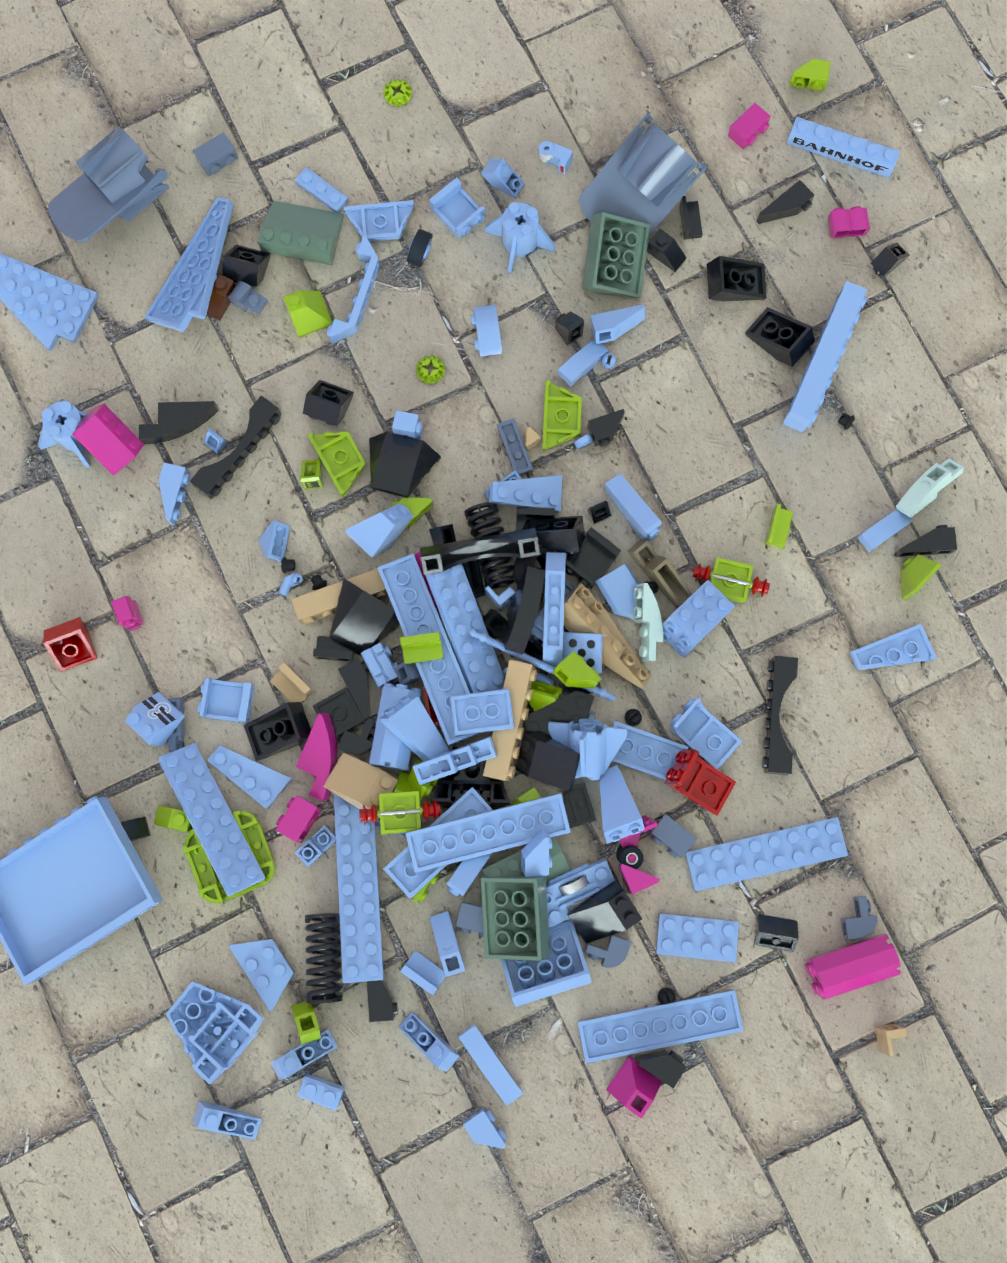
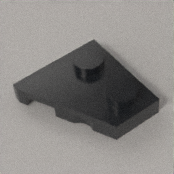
M585 783L573 786L572 791L565 790L563 803L569 827L573 828L596 821Z

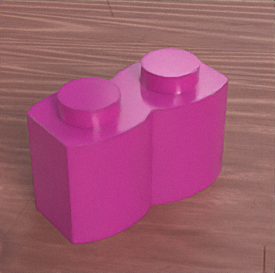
M860 206L852 207L850 210L835 208L828 216L831 238L863 236L870 229L867 208H861Z
M124 596L111 601L120 626H124L129 631L140 628L143 620L135 600H131L129 596Z

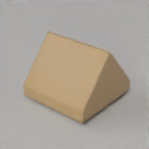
M527 427L525 448L526 451H529L540 443L541 437L533 429Z

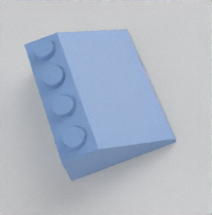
M571 920L549 928L550 955L544 960L501 959L515 1007L592 983L574 924Z

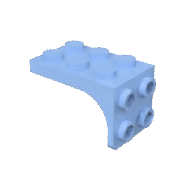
M707 580L662 624L663 640L667 641L676 653L686 657L735 606Z
M700 697L696 699L691 698L682 708L684 713L681 714L679 712L670 722L672 726L669 730L688 747L699 751L698 755L718 770L742 740L702 705Z

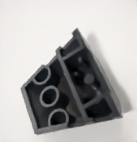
M388 431L369 438L371 489L408 498L421 483V479L441 459V456L424 440Z
M343 578L329 637L362 656L361 653L379 643L398 627L400 623L392 607Z
M486 760L442 777L431 800V803L436 800V804L449 809L473 787L493 810L510 805L503 781L483 776Z

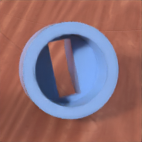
M607 353L602 357L601 363L605 369H612L615 367L617 360L614 354ZM608 357H611L610 364H607Z

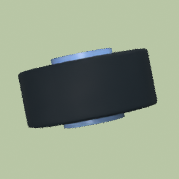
M418 229L409 247L408 263L418 267L422 266L431 248L432 233Z

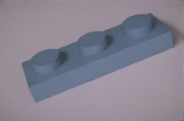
M515 419L497 424V429L513 471L516 470L519 476L532 472L533 467Z

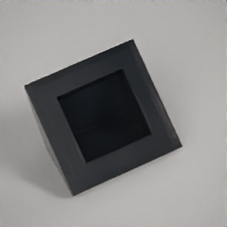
M606 500L587 509L594 524L611 516Z

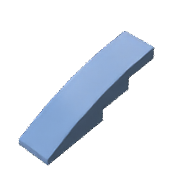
M490 736L413 766L419 785L476 765L478 762L496 757L498 754Z
M475 1024L458 1035L473 1060L506 1106L523 1094L507 1068Z

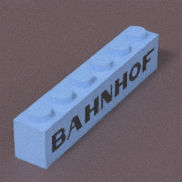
M796 117L786 143L887 178L890 177L900 154L898 150L800 117Z

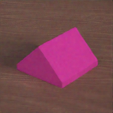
M624 864L618 865V870L630 894L659 883L660 879Z

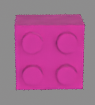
M297 795L295 798L292 797L287 804L288 810L286 814H282L276 822L278 826L276 831L295 842L302 843L322 808Z

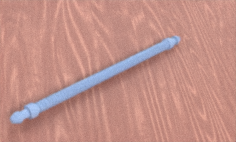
M471 630L469 633L473 638H478L482 643L491 644V646L493 645L497 649L554 674L553 671L556 667L552 665L549 666V664L547 665V663L526 653L520 654L505 650L502 642L488 637L485 633L481 634L477 630ZM597 686L594 689L583 688L597 694L602 699L607 698L609 701H615L616 699L614 694L607 693L606 689H599Z

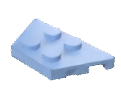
M413 200L346 206L344 207V212L360 237H367L369 242L400 239L413 210L414 202Z
M274 939L230 945V950L268 1010L272 1011L295 973Z

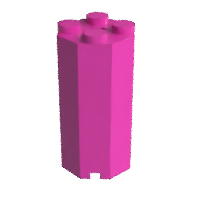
M880 934L808 958V963H805L804 967L807 974L812 977L813 983H811L814 994H818L822 999H828L900 975L901 970H897V968L901 967L894 945L892 943L888 944L886 941L889 939L888 935Z

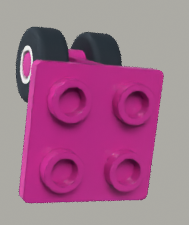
M642 816L645 830L619 840L621 845L616 851V858L620 864L634 869H638L642 865L643 853L637 847V843L642 832L658 826V823L651 817Z

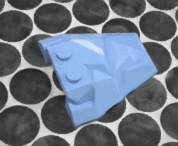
M193 981L166 1013L176 1035L180 1036L185 1046L183 1047L185 1052L189 1054L194 1063L192 1064L194 1070L208 1084H212L225 1070H228L256 1037L258 1034L257 1030L264 1020V1017L251 1005Z

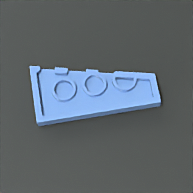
M562 475L500 481L490 484L489 503L515 507L555 508V513L561 512Z
M922 624L849 653L857 671L937 659Z
M220 745L207 760L265 809H269L292 780L290 777Z

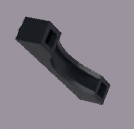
M261 395L249 409L248 427L238 447L221 461L201 467L190 480V483L209 499L218 496L222 490L221 487L232 479L237 468L243 466L246 461L245 458L249 453L252 454L256 450L259 441L265 439L269 434V429L280 421L282 414L279 408Z
M535 528L420 548L424 575L444 572L456 565L481 558H525L540 555Z
M774 656L771 658V661H768L767 668L768 672H770V680H767L766 690L769 691V699H766L765 710H768V718H765L764 721L767 737H764L763 749H766V755L762 758V768H765L764 773L790 775L792 774L793 754L782 736L779 713L786 690L797 678L798 658Z

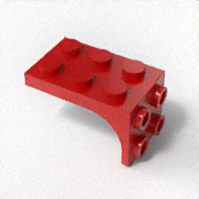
M683 749L679 751L675 757L676 762L665 775L666 780L664 783L713 815L718 816L736 781L698 757L699 751L696 749Z

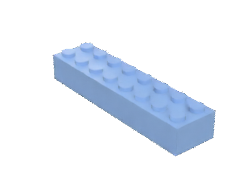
M849 281L845 282L836 298L782 424L804 432L806 427L810 428L818 415L817 410L822 405L826 396L824 394L829 388L832 376L839 366L840 362L838 361L845 352L846 343L850 339L853 327L860 317V310L864 307L868 298L865 297L867 289Z

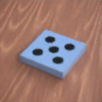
M564 632L563 660L574 651L577 655L583 657L585 663L591 669H594L597 673H602L603 634Z

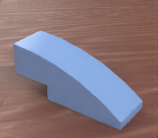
M593 340L558 369V375L572 387L609 350L603 344H596L595 340Z
M896 509L863 532L858 539L866 550L871 552L909 525L912 520Z

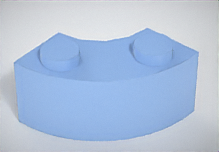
M496 305L474 307L471 321L472 326L476 325L478 338L474 339L475 350H479L480 357L502 354Z

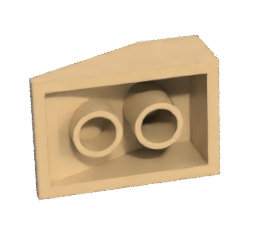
M342 753L323 787L358 809H363V805H365L366 809H370L373 804L379 810L378 793L392 792L398 780L375 766Z

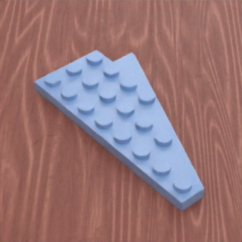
M216 198L144 318L147 321L184 332L192 317L202 320L206 318L234 205L230 199Z
M0 253V300L49 351H52L58 337L76 343L99 294Z

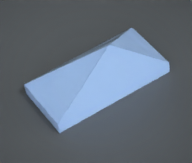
M275 520L271 522L259 538V543L265 557L281 562L285 555L290 530L289 525Z

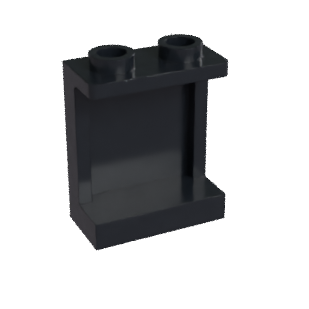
M591 527L586 533L580 551L570 554L566 559L565 572L570 576H576L579 579V583H582L586 588L589 586L592 589L596 584L595 581L604 575L620 555L621 550Z

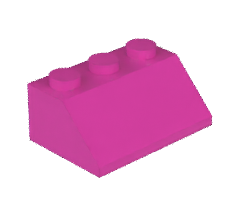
M105 403L91 409L72 433L112 475H115L134 459L144 446Z

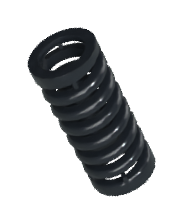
M489 502L480 503L464 511L466 520H468L467 525L471 528L470 535L472 537L480 538L504 532L502 526L478 532L482 528L492 527L502 522L500 517L486 520V517L493 516L499 512L497 504ZM478 519H484V521L482 522H475ZM500 557L494 560L481 558L478 560L479 564L483 566L481 573L486 576L484 578L486 587L498 589L515 583L514 573L506 577L500 576L513 572L514 565L489 570L494 566L511 562L513 557Z
M339 913L305 915V923L321 921V923L305 926L307 932L321 933L306 936L305 941L308 943H322L321 945L306 947L305 952L309 954H324L307 958L306 964L326 965L307 969L306 974L310 976H327L306 981L307 986L327 987L325 989L308 991L306 993V1003L343 1001V994L339 992L342 990V984L335 982L342 979V974L335 971L342 967V963L334 960L341 957V951L333 949L341 946V940L333 938L340 935V929L332 927L340 924Z

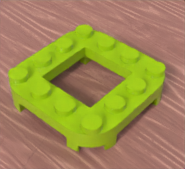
M234 811L232 815L256 858L265 879L229 897L221 882H219L194 830H190L185 838L183 853L186 854L199 889L198 893L211 903H223L265 886L276 874L275 859L259 819L251 812Z

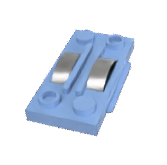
M605 858L590 865L583 864L548 881L546 891L549 928L569 920L568 912L615 881Z

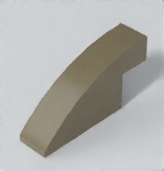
M641 539L628 550L643 572L652 582L657 584L656 587L658 586L663 595L677 609L692 595L669 560L657 555L647 540Z

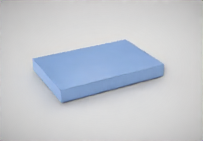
M509 689L450 696L455 736L514 729Z

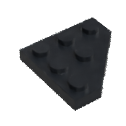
M575 690L557 699L555 702L529 713L523 726L524 733L542 732L551 737L548 731L549 721L570 723L574 720L575 724L579 723V719H587L595 696Z

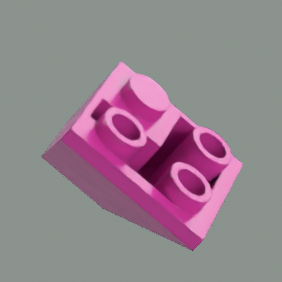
M628 1056L606 1090L642 1119L654 1101L662 1081L639 1066L635 1059Z

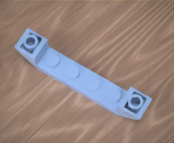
M363 236L361 242H358L356 247L359 261L366 262L365 276L359 282L358 289L360 291L358 296L355 295L354 308L352 312H349L347 322L334 319L333 324H330L328 327L327 335L333 344L358 332L380 268L379 259L365 236Z
M546 552L543 662L547 663V665L549 664V666L557 667L563 661L566 553Z

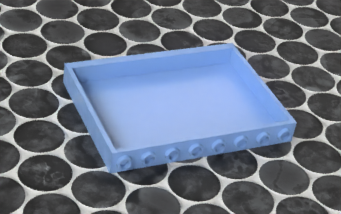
M94 796L86 801L87 805L70 811V816L56 820L53 827L42 829L38 832L39 836L25 840L22 843V847L19 849L14 848L6 853L7 856L5 858H0V940L24 985L36 982L163 901L107 797L98 798Z

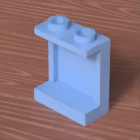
M457 177L429 199L430 209L458 239L462 235H467L473 226L482 223L486 217L485 208L483 206L479 207L462 189L461 182Z
M205 678V682L201 685L202 701L198 703L199 716L209 719L249 723L255 685L246 682L236 683Z

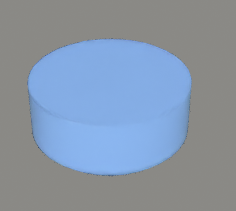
M587 434L575 441L574 445L577 449H581L590 444L593 438L590 434Z

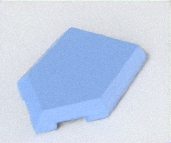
M625 563L598 579L595 583L614 615L635 620L633 616L635 607L634 589L639 582L628 564Z

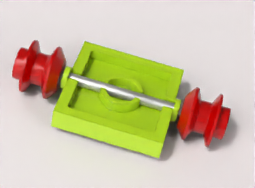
M718 557L715 559L713 572L709 565L703 568L701 563H699L698 566L694 567L692 577H695V581L700 578L705 583L711 579L710 582L728 600L744 604L746 603L749 589H751L753 595L756 592H760L761 597H763L764 594H768L770 583H767V578L764 581H759L757 576L751 581L753 565Z
M419 791L378 793L379 810L373 804L370 809H366L365 805H363V809H359V819L364 822V825H366L367 821H372L374 825L378 816L380 818V834L405 833L421 829L420 815H423L426 821H428L429 816H433L437 820V816H440L441 811L440 804H436V800L432 804H428L425 800L422 807H420Z

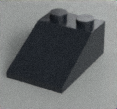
M718 256L706 264L709 299L718 301L767 299L764 263Z
M768 307L745 332L748 338L776 360L791 367L797 363L815 342L812 326Z
M583 516L527 519L522 530L535 528L538 544L560 553L575 554L579 552L585 539Z
M287 702L244 725L256 761L306 742L311 732L301 702Z
M542 732L524 733L515 770L529 778L566 791H572L580 753Z
M617 880L567 913L586 944L626 931L642 920V917Z

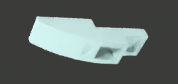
M949 458L941 465L935 463L911 486L897 504L896 509L910 518L937 498V492L961 475L964 467Z
M641 583L636 585L634 589L635 607L633 616L635 623L642 624L639 632L641 637V646L639 648L641 662L656 661V643L663 642V626L660 610L648 583Z

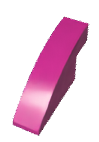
M326 712L318 713L296 765L297 768L316 777L309 795L320 801L330 799L332 792L323 787L338 761L336 735L330 715Z

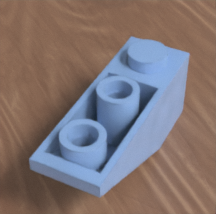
M645 304L590 315L591 331L595 343L600 344L614 341L644 321Z
M163 463L159 477L161 496L166 520L175 526L176 521L180 518V505L185 500L186 493L184 491L186 485L190 483L191 475L185 467Z
M449 911L429 917L445 976L448 977L465 971L466 967Z
M411 1012L399 1026L404 1034L437 1068L447 1072L460 1055L415 1013Z
M329 1029L320 1033V1039L300 1044L272 1060L271 1064L278 1079L282 1080L336 1049L338 1046Z
M199 1100L192 1121L199 1129L256 1139L262 1119L219 1104Z

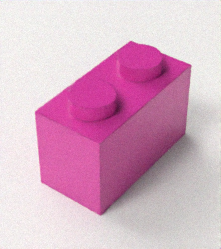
M754 103L730 126L728 137L744 150L748 145L751 146L756 141L760 133L766 132L770 126L768 123L771 116Z

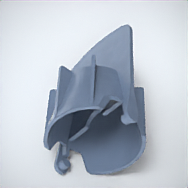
M648 111L579 198L580 207L590 223L593 215L604 212L650 224V236L709 165H704L702 162L698 164L654 123L641 135L645 130L642 123L645 121L649 125L654 119ZM695 167L700 171L697 175L694 171L691 173Z
M118 126L77 160V166L84 173L50 201L48 205L50 217L64 235L77 242H85L118 215L126 222L131 221L169 188L167 183H162L168 176L167 171L158 168L155 174H153L145 165L148 159L147 155Z

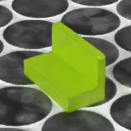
M777 503L772 512L765 544L784 549L793 511L781 509V504Z
M439 632L400 638L405 664L443 659Z

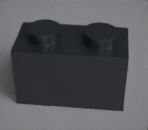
M235 245L223 256L222 275L234 282L242 281L251 287L258 286L263 281L271 253Z
M319 380L306 394L303 414L308 415L312 419L324 421L328 425L338 426L345 417L354 392Z
M666 1050L637 1055L635 1058L639 1066L673 1089L687 1068L683 1063L684 1059L673 1050L670 1053Z

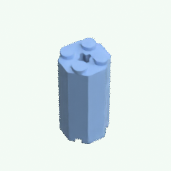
M384 683L370 755V765L409 771L412 750L395 736L379 718L384 715L386 709L392 706L395 707L399 704V700L406 695L418 696L421 701L422 689L411 688L410 690L407 685Z

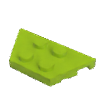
M545 380L542 451L580 436L582 397L571 394L567 389L552 384L550 380Z
M348 431L307 434L341 497H343L366 466V462Z

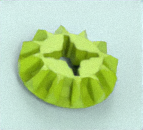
M397 78V80H390L388 84H385L383 94L389 104L402 106L411 99L412 90L406 80L402 81ZM394 89H400L401 93L395 94Z
M433 354L431 356L425 355L417 363L416 374L424 383H437L445 374V364L440 357H436ZM432 363L435 370H432L429 375L428 369L425 368L429 367Z

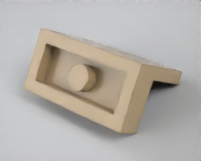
M283 662L278 667L280 671L270 681L291 702L302 703L313 690Z
M897 1024L874 1026L879 1051L888 1056H894L891 1039L907 1037L906 1028Z

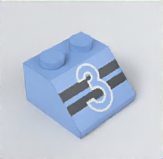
M157 692L137 704L125 719V722L149 745L163 747L185 715L163 694Z

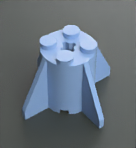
M512 202L502 215L485 227L486 233L502 237V243L510 254L508 273H512L516 257H524L526 254L532 253L536 247L555 251L554 242L539 224L537 209L530 204Z
M63 399L44 409L42 412L43 427L38 442L39 448L43 450L59 444L64 449L76 452L86 467H90L84 451L85 447L72 435L88 413L79 411L70 402Z
M591 712L589 719H579V723L575 724L574 720L570 723L550 721L548 723V731L552 739L580 753L575 778L588 777L590 780H599L600 775L605 773L627 737V728L607 727L606 723L603 726L600 720H595V712Z

